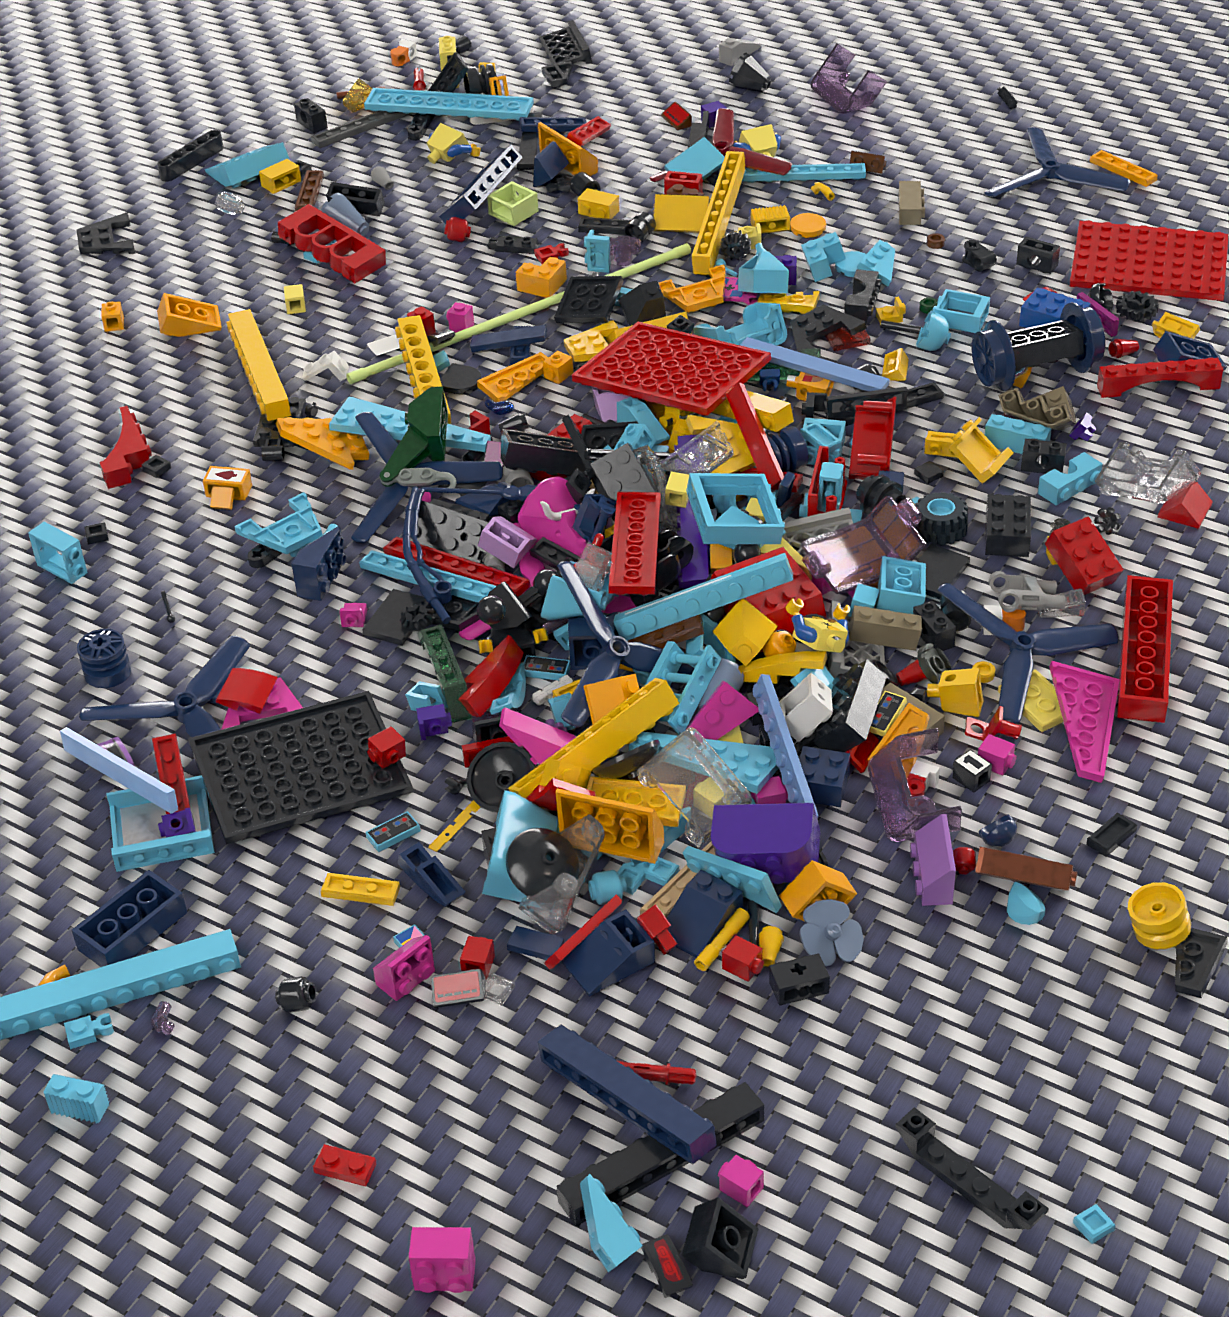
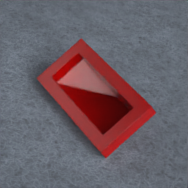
M871 732L868 733L867 739L845 752L850 753V763L860 773L865 772L869 763L868 757L879 743L878 738Z

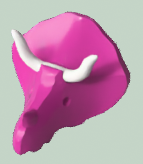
M561 477L543 480L527 496L518 514L520 528L537 538L536 542L544 537L586 560L590 547L587 540L582 538L572 528L578 511L574 508V504L577 503L566 486L567 480ZM595 489L589 490L587 494H594Z

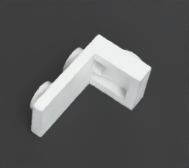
M333 351L322 355L314 363H308L304 367L302 379L306 381L329 368L342 381L347 378L346 374L348 373L349 366L344 359Z

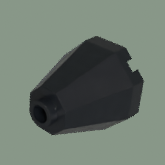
M745 52L743 54L745 57L740 56L731 70L733 78H729V83L741 89L759 92L767 90L771 85V77L750 54Z

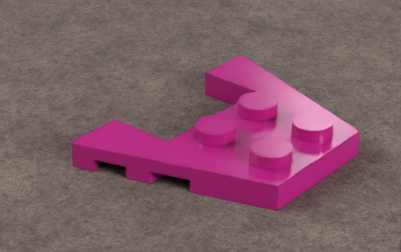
M280 677L277 678L276 684L261 714L239 706L237 711L228 708L222 729L240 725V722L271 717L303 707Z

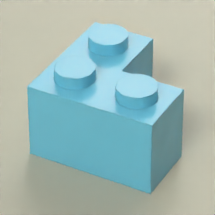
M836 232L828 233L823 237L810 240L801 245L815 282L832 276L829 265L846 259Z

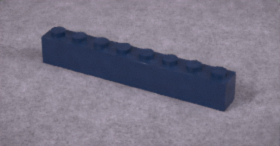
M561 1024L537 1042L541 1062L692 1165L717 1145L715 1127L709 1119L702 1118L693 1112L689 1106L675 1100L668 1092L661 1091L650 1080L643 1079L630 1067H625L616 1061L612 1055H607L598 1049L594 1043L587 1042L581 1038L574 1030H569Z

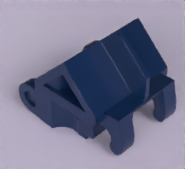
M585 494L582 504H574L578 514L572 528L582 538L588 540L587 543L589 545H592L596 534L600 533L605 537L608 518L614 515L616 501L606 498L602 494Z

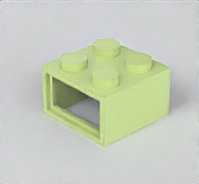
M512 181L492 192L487 197L488 214L512 226L518 225L538 212L537 193Z

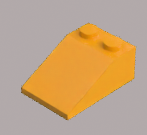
M163 293L157 309L160 333L167 336L182 337L221 330L218 305Z

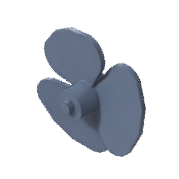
M832 899L816 901L804 910L803 919L807 924L801 927L799 933L803 947L809 956L819 953L825 967L831 966L835 961L834 945L842 961L852 962L861 952L864 941L860 924L852 919L845 921L850 914L847 904Z

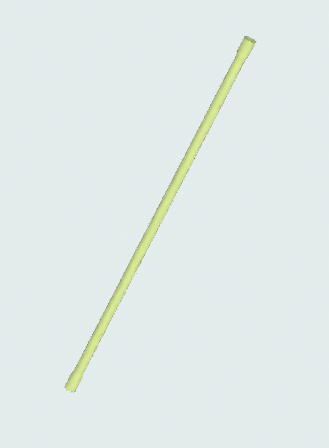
M688 243L683 244L668 252L605 276L629 277L670 260L691 254V247ZM564 291L456 332L451 341L436 347L430 342L431 352L560 303ZM402 354L346 374L347 380L350 384H354L369 376L403 364Z

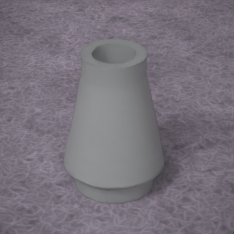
M377 166L371 171L374 182L383 186L386 190L393 187L394 183L384 167Z

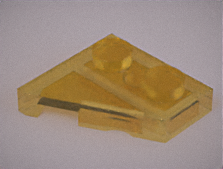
M358 78L344 97L343 105L353 113L362 109L373 88Z

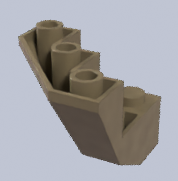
M1064 386L1027 401L1024 400L1018 387L998 395L1004 413L1055 430H1063L1076 425L1071 399Z

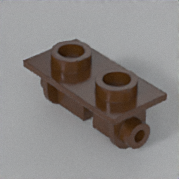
M851 150L850 163H865L866 171L883 174V167L885 168L887 164L885 156Z

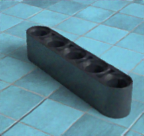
M208 131L159 160L157 165L160 179L164 182L172 181L222 151L224 146L221 131Z

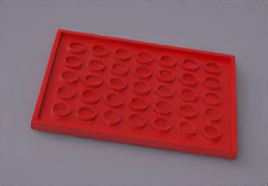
M1090 220L1079 221L1069 287L1091 288L1094 284L1105 283L1103 288L1110 289L1111 291H1141L1142 294L1147 292L1153 295L1223 301L1229 234L1205 232L1202 230L1168 229L1166 227L1156 228L1146 225L1133 226L1129 224H1112L1110 222L1100 223Z
M637 322L572 374V382L708 416L727 399L726 394L738 383L744 384L771 360V353Z

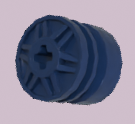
M793 425L787 426L776 433L773 432L766 435L782 472L806 466L809 458L807 445L796 427Z
M113 629L93 630L79 640L77 652L85 681L90 686L96 688L115 687L129 677L131 666L124 638L118 631Z

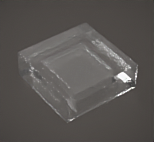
M491 973L486 980L484 999L502 1006L515 988L514 981Z

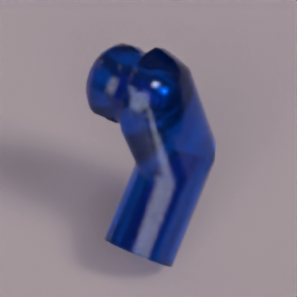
M489 398L485 401V406L496 415L511 413L514 410L513 403L506 400L495 402Z

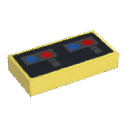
M884 691L878 702L869 732L884 737L907 703L906 697Z

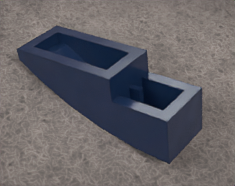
M420 842L399 854L397 864L426 894L444 907L465 895L464 889L436 856L431 857Z

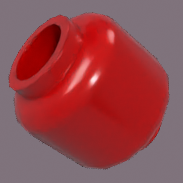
M451 217L450 220L446 221L444 234L447 235V239L463 242L466 237L470 236L471 227L468 226L466 219Z

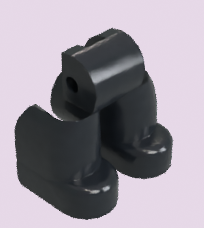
M671 529L658 533L655 594H628L636 607L659 596V591L677 579L681 569L687 566L692 559L694 547L690 541L682 536H678ZM613 534L602 541L597 554L598 559L603 560L606 572L610 573Z

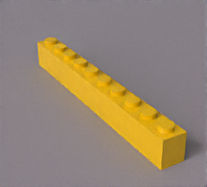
M726 152L692 253L693 274L709 275L708 269L715 265L721 247V239L725 235L745 173L744 152Z
M251 310L229 313V321H226L227 329L241 360L242 367L245 370L246 377H248L249 385L252 387L253 395H255L261 414H265L267 421L291 416L288 397Z

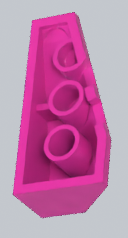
M506 707L502 709L499 726L518 747H525L531 755L530 760L534 765L537 763L541 764L576 738L573 734Z

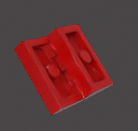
M232 668L216 699V703L236 711L241 706L261 714L278 677L252 669Z
M552 778L546 786L538 785L526 799L539 807L557 812V788L595 796V791Z

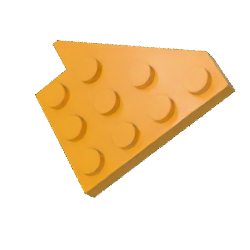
M277 418L276 426L281 437L343 467L353 470V460L369 459L370 453L362 435L329 430L331 418Z

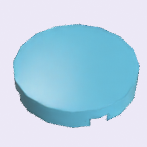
M858 251L844 252L846 259L836 262L835 269L840 274L843 272L845 276L854 277L859 262L866 254Z

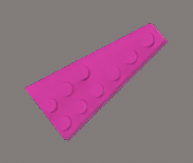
M1051 661L1049 669L1078 777L1102 783L1105 775L1120 679Z

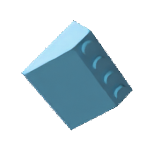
M281 142L263 146L205 169V172L225 187L232 186V188L242 185L241 181L246 180L250 182L257 179L256 176L259 175L260 170L289 159L284 143Z

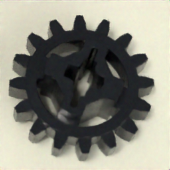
M1130 291V294L1123 293V296H1119L1116 301V312L1120 313V317L1126 316V320L1132 318L1134 322L1140 320L1144 322L1145 318L1151 320V317H1156V313H1158V300L1154 299V296H1148L1147 292L1141 294V291Z

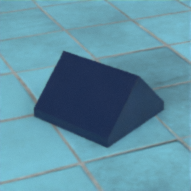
M552 141L535 156L533 187H538L548 182L569 164L556 142Z

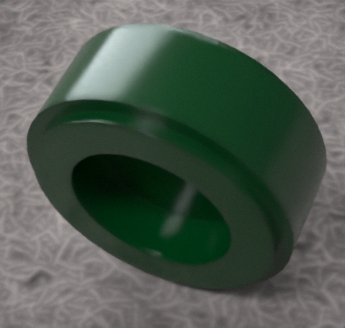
M930 297L924 298L920 301L919 309L921 312L928 314L930 311H933L934 306H937L938 301Z

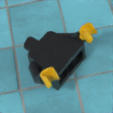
M525 626L520 629L495 630L491 628V635L487 636L485 640L478 641L479 654L489 655L510 635L523 651L521 662H524L526 655L536 656L535 645L549 640L546 628L534 631Z

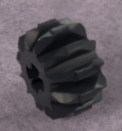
M733 229L731 233L726 232L725 236L721 239V252H724L725 257L730 256L731 260L736 258L739 261L741 257L746 258L747 254L751 251V238H748L747 233L742 234L741 230L735 232Z

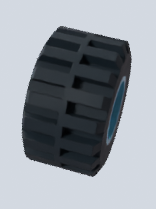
M935 492L931 495H925L924 498L918 500V503H915L917 519L914 520V532L920 540L923 539L925 543L932 542L934 545L941 544L942 546L948 543L954 544L955 541L958 542L962 540V537H965L968 530V506L961 497L954 496L952 493Z

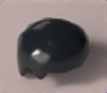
M1105 283L1094 284L1090 288L1088 296L1108 311L1112 310L1113 297L1111 290L1103 288Z

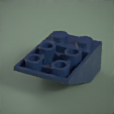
M340 527L334 528L299 550L291 563L297 597L322 601L325 594L329 592L333 580L338 577L339 570L345 565L347 559L343 548L344 537L341 536Z
M625 909L604 920L562 960V964L590 997L654 963L655 945L652 938Z

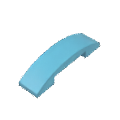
M523 663L519 664L511 681L501 693L500 698L493 700L490 709L492 715L501 714L502 709L505 707L513 710L522 705L526 692V676Z

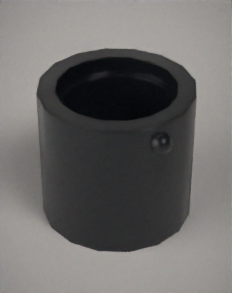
M579 172L572 178L570 188L575 194L580 196L587 188L600 191V184L587 173Z

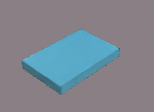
M703 137L667 163L665 170L667 172L677 171L703 174L704 180L722 167L725 157Z

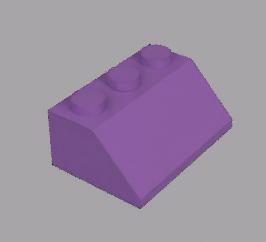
M941 814L916 831L914 843H910V856L915 858V861H913V876H918V880L915 881L916 895H921L922 906L953 905L956 869L947 814Z

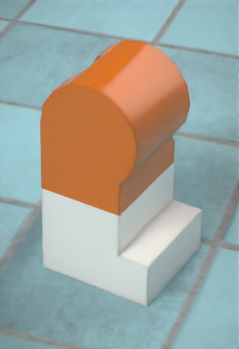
M405 39L399 41V46L390 51L392 65L403 66L416 57V42Z
M984 605L985 609L1007 623L1016 632L1024 630L1025 610L1016 609L1013 612H1006L998 605ZM983 627L984 635H993Z

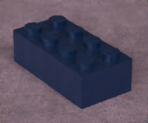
M148 870L71 931L77 950L100 967L132 958L188 912L183 893Z

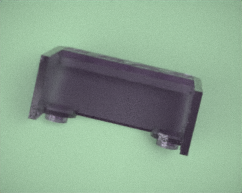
M836 43L813 77L811 88L841 114L871 106L887 81L868 70L852 93L845 87L850 79V73L846 68L855 57V54Z
M938 728L899 735L870 758L868 762V773L884 832L891 841L900 842L915 839L916 831L941 814H947L949 832L959 831L961 828V806L936 810L934 802L929 797L911 796L901 761L902 759L938 753Z

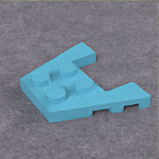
M305 492L288 500L289 506L295 513L265 528H261L251 518L234 526L238 535L284 554H289L322 536L321 527L312 511Z

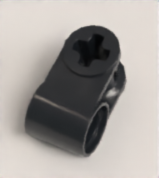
M968 240L964 243L965 254L962 257V261L965 264H968L978 272L996 264L997 258L995 253L981 245L978 241Z

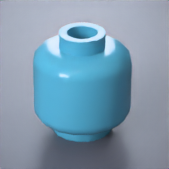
M615 870L595 873L592 876V880L588 881L590 897L592 901L596 900L599 905H605L616 894L622 899L623 892L627 891L624 876L619 877Z

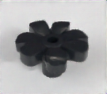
M1108 507L1106 511L1101 508L1097 511L1100 517H1095L1094 523L1099 524L1096 527L1099 533L1105 531L1107 535L1113 534V529L1118 530L1121 525L1117 521L1121 519V515L1119 513L1114 514V508Z

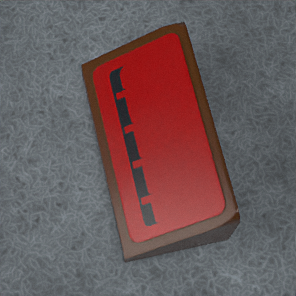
M676 101L661 113V117L677 131L692 126V115Z

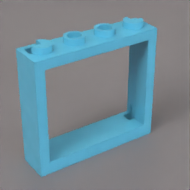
M689 473L686 492L704 544H781L782 536L786 533L784 530L785 522L782 521L781 511L776 505V497L772 495L771 484H768L765 474ZM706 495H756L766 524H715Z

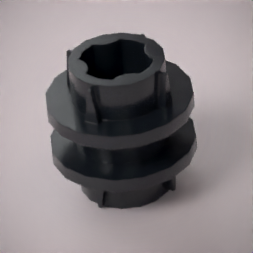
M871 475L865 478L860 483L856 492V498L860 501L862 512L871 514L874 519L877 513H880L888 503L891 505L906 503V497L902 494L901 485L895 481H890L884 475Z

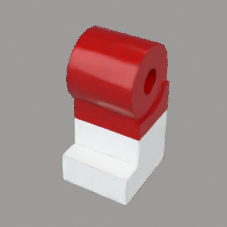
M916 760L903 786V802L906 806L916 808L924 803V794L928 787L935 788L938 784L939 767Z

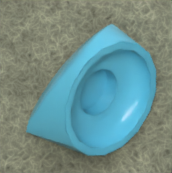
M1018 882L1013 883L1007 902L1009 917L1015 922L1025 925L1041 921L1045 915V905L1042 900L1024 885Z

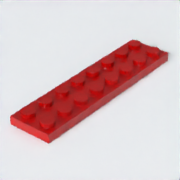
M617 492L609 576L610 594H655L661 493Z

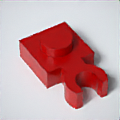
M560 243L556 247L548 245L534 249V253L539 262L543 264L549 257L568 256L569 249L565 248L564 243Z

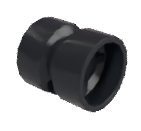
M644 211L639 212L624 227V236L630 243L635 245L641 244L654 231L656 222L652 215Z
M942 595L940 597V609L956 626V632L968 628L971 624V617Z

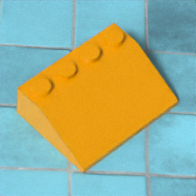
M557 788L556 802L559 833L572 846L653 864L656 863L664 844V826L654 809Z

